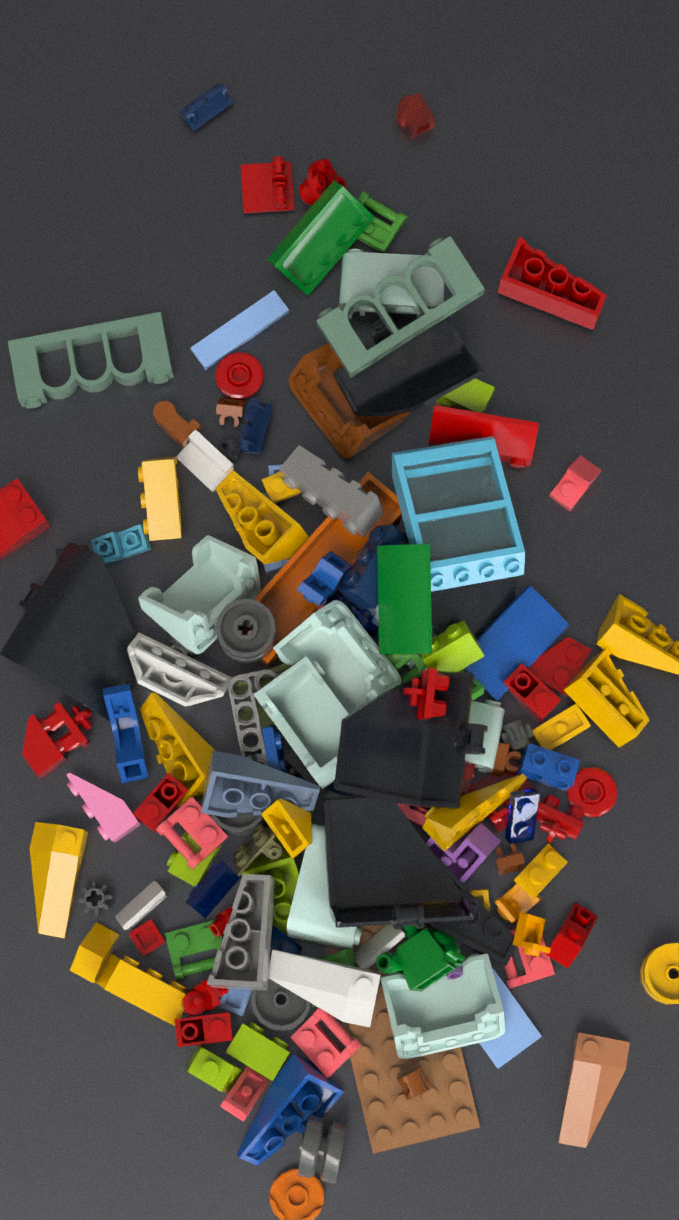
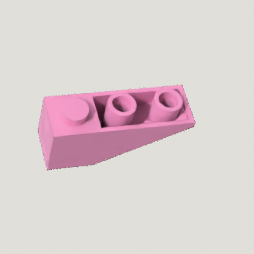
M71 773L67 774L70 780L67 786L75 797L80 794L85 802L82 808L91 819L95 816L100 826L97 829L105 841L110 838L112 842L116 843L141 825L124 800Z

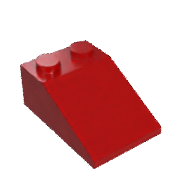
M18 478L0 489L1 561L50 528L49 523Z

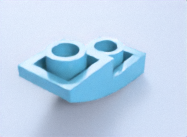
M143 524L118 533L113 531L90 540L93 551L102 557L105 564L152 550L148 535H144Z

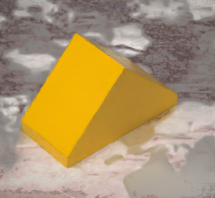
M280 798L261 813L292 859L312 844L310 812Z
M96 922L79 945L70 971L95 983L120 935Z

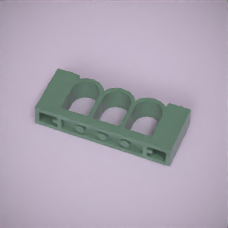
M451 236L445 240L443 237L438 238L429 245L428 255L414 258L408 264L405 278L400 275H390L383 278L374 290V297L358 295L346 303L343 312L338 306L335 309H332V307L327 308L318 315L319 319L316 320L317 327L350 378L484 294L485 288ZM423 266L435 269L453 295V297L429 311L410 279L412 273L417 268ZM390 286H399L405 289L422 314L421 317L399 331L379 300L381 293ZM358 306L373 308L391 334V336L369 350H366L348 320L350 312Z
M161 312L8 341L18 401L22 407L26 406V408L30 409L40 407L41 403H46V396L53 399L67 398L76 391L78 385L88 392H100L107 389L112 384L113 379L125 386H134L141 383L146 377L149 383L153 382L154 384L166 383L169 379L174 378ZM139 335L142 350V363L140 367L132 373L119 372L114 367L109 340ZM103 341L107 362L106 371L98 379L86 380L79 375L74 347ZM67 348L71 367L69 380L59 387L46 385L43 381L39 354Z

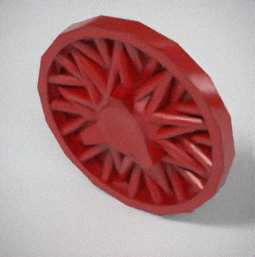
M236 352L227 355L220 361L215 377L217 386L224 395L232 399L242 400L250 398L258 392L262 386L264 374L261 364L255 357L248 353Z
M595 767L584 768L578 771L574 785L567 790V798L570 805L584 811L583 816L589 818L600 817L609 812L615 804L617 797V788L613 778L604 770Z

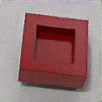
M152 919L128 933L142 957L166 943Z

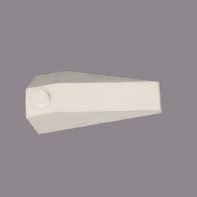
M272 950L269 979L342 1022L370 1027L381 972Z

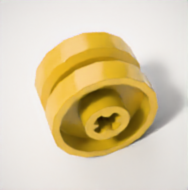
M679 943L660 945L650 950L642 960L639 970L640 982L645 992L655 1001L666 1005L679 1004ZM673 968V971L677 972V977L671 979L668 972Z

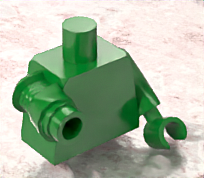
M403 926L402 930L407 941L398 946L396 952H384L376 959V966L384 974L404 973L409 989L422 992L463 965L462 962L465 960V956L460 953L457 939L442 930L426 928L421 931L416 926Z

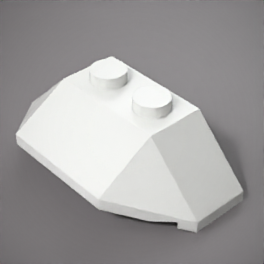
M141 633L137 634L127 649L137 683L185 707L223 697L232 677Z

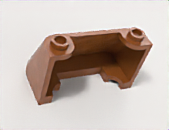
M327 343L302 356L289 377V386L341 457L349 459L406 420L410 412L378 417L354 415L333 376V372L343 366Z

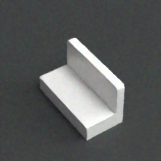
M195 429L188 436L190 443L176 457L209 490L214 492L222 480L234 470V466Z

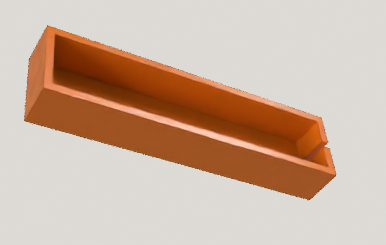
M369 472L358 483L367 494L371 491L378 496L384 514L364 538L358 533L352 535L342 526V521L337 518L332 520L327 517L255 597L254 600L265 605L274 617L277 632L274 646L317 611L318 605L308 602L297 589L302 581L313 573L323 556L332 551L353 566L356 561V555L364 548L369 539V533L376 526L393 525L395 527L401 521L402 514L397 495ZM244 629L242 631L243 635H248V631L251 629ZM272 649L267 657L260 661L270 668L279 656Z

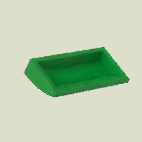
M333 181L267 260L306 295H309L375 217L342 185Z
M430 544L377 546L379 654H432Z

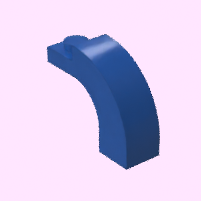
M130 684L104 688L103 696L111 722L117 767L121 781L126 783L148 778L144 742Z

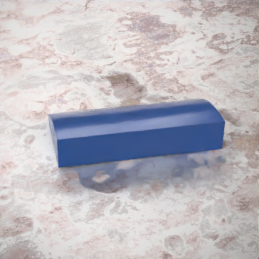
M528 585L476 639L483 651L484 657L465 667L464 670L473 673L474 678L485 686L484 693L489 698L498 701L508 690L503 682L521 663L528 669L569 624L539 593Z

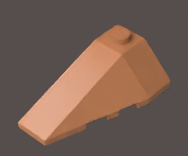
M575 1032L558 1143L586 1148L626 1070L630 1042Z

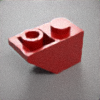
M522 663L503 682L518 703L539 723L561 701Z
M32 714L28 719L22 755L35 774L42 779L67 761L63 755L67 751L58 738L53 741L48 734L51 728L45 722V719L42 717L38 720Z
M168 773L133 814L156 834V828L176 811L189 790Z
M575 902L548 948H551L550 954H545L566 968H569L582 949L598 916Z
M229 1012L174 1019L177 1047L233 1040Z

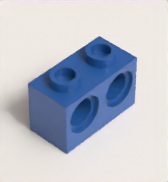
M529 743L521 752L518 771L515 775L524 774L527 777L526 779L567 791L574 785L580 760Z

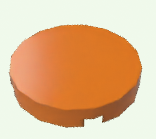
M292 1168L282 1172L274 1180L270 1189V1205L273 1213L280 1220H314L320 1213L324 1204V1189L320 1180L315 1175L311 1179L297 1176L298 1168Z

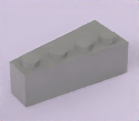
M299 445L279 468L283 477L282 482L291 490L295 488L303 493L302 497L310 504L314 505L317 503L323 507V513L330 519L335 520L337 518L342 521V526L352 535L358 533L364 538L384 514L378 496L371 491L367 494L362 489V486L354 480L348 483L345 476L333 467L327 470V464L322 459Z
M243 874L232 906L233 910L229 922L226 924L223 933L224 937L220 949L217 951L214 960L215 964L207 985L213 988L267 991L276 882L271 875Z

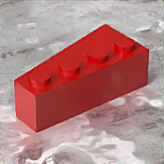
M520 236L501 277L498 289L499 294L591 330H594L607 296L581 277H575L567 271L568 268L559 263L557 265L548 259L541 250H535L529 246L527 241Z

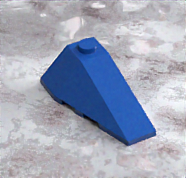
M294 1054L277 1074L237 1152V1156L258 1166L283 1147L284 1140L295 1131L299 1134L304 1131L309 1115L322 1117L344 1093V1090L330 1077L326 1078L314 1063Z

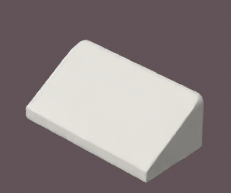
M153 881L115 917L124 930L130 931L159 905L168 894L156 881Z
M386 925L354 952L355 962L360 968L369 969L376 963L379 955L390 951L405 938V933L401 929L395 930L392 925Z

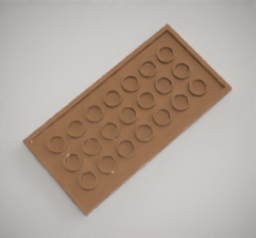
M425 924L423 928H420L421 931L426 928L432 929L431 927ZM386 925L358 927V929H362L359 946L354 945L353 951L356 952ZM406 936L388 952H396L397 947L407 941ZM324 945L326 956L339 953L342 950ZM354 962V966L359 967V965L356 962ZM376 963L369 968V970L381 972L377 968ZM381 972L380 978L386 977L388 974ZM379 980L370 1027L342 1022L343 1028L353 1039L357 1038L362 1044L350 1058L373 1154L480 1128L461 1047L410 1059L399 1058L396 1052L381 980ZM422 1065L432 1089L407 1100L397 1077Z

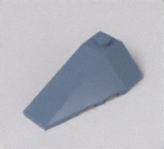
M213 751L207 771L201 813L227 818L237 817V813L253 812V815H261L263 811L280 798L306 811H314L320 786L240 755Z

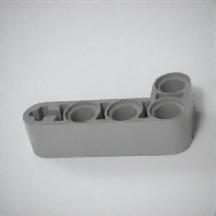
M271 670L237 675L228 684L241 756L253 760L251 755L256 754L258 762L266 766L268 764L256 704L257 699L253 694L262 689L260 682L264 678L269 677L273 680L277 678V675ZM237 684H247L248 691L244 695L235 694L234 687ZM243 709H250L254 712L251 720L242 721L239 719L240 712ZM249 735H255L259 738L258 744L253 748L244 745V740Z

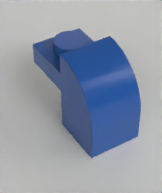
M330 551L321 558L313 573L302 581L297 591L302 593L308 602L324 606L342 584L345 574L352 568V565Z

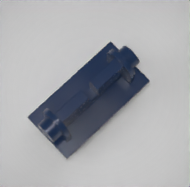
M218 83L181 109L179 114L190 128L195 131L233 104L234 101L227 94L229 92L224 84L220 85Z
M250 398V401L246 403L247 407L244 415V420L248 421V425L242 424L237 443L239 444V449L242 450L241 453H262L273 404L260 403L259 399Z

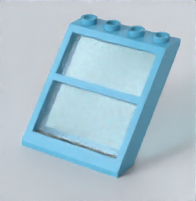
M493 436L392 453V479L409 544H430L431 592L524 575L525 550Z

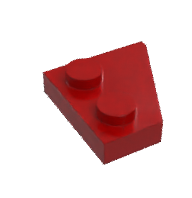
M567 637L540 655L528 670L548 688L566 697L567 693L564 689L579 673L591 649Z

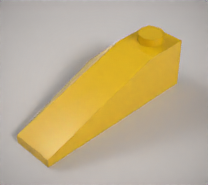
M234 470L215 488L245 548L264 565L290 559L309 538L298 522Z
M619 594L599 629L596 645L600 646L603 650L608 647L611 654L618 658L679 675V641H673L666 633L667 629L662 624L657 627L646 617L648 612L641 606Z
M156 692L151 693L139 710L149 738L155 740L159 755L156 758L158 763H163L166 774L170 773L189 790L179 805L181 807L191 797L196 801L204 795L207 771L212 752L215 749Z
M521 774L461 796L458 809L431 808L425 815L427 819L422 828L445 852L518 791L527 777Z
M35 822L30 844V858L39 934L66 938L88 832L83 829Z

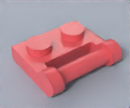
M193 797L156 828V831L161 836L164 835L188 861L187 865L191 870L195 869L229 838L208 814L201 813V806ZM177 822L202 848L199 853L195 854L172 828Z
M516 929L510 930L512 935L515 937ZM542 935L540 945L546 947L545 942H544V939H543V935ZM517 946L526 975L518 977L512 956L507 966H504L508 981H506L508 989L555 974L549 956L543 952H539V957L522 953L523 948Z
M320 1008L291 1036L292 1040L326 1078L331 1077L362 1045L357 1038L353 1039L332 1015ZM321 1020L346 1047L343 1051L318 1024Z

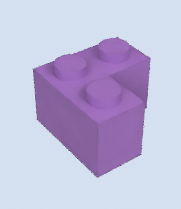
M480 823L467 838L465 836L461 837L445 852L431 837L426 842V845L464 883L501 841Z

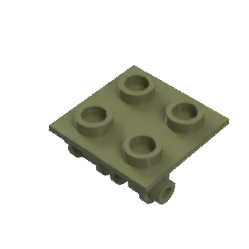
M267 822L264 825L260 824L251 835L253 838L246 845H240L235 851L233 862L238 876L244 872L261 852L273 860L278 859L282 855L280 842Z

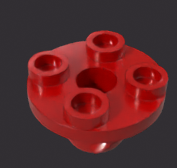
M326 158L317 160L309 165L307 171L308 180L304 178V182L299 187L300 197L307 205H313L333 181H336L347 190L345 180L337 175L330 161Z

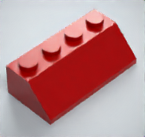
M434 405L428 447L493 436L501 462L510 463V466L514 468L530 467L539 423Z

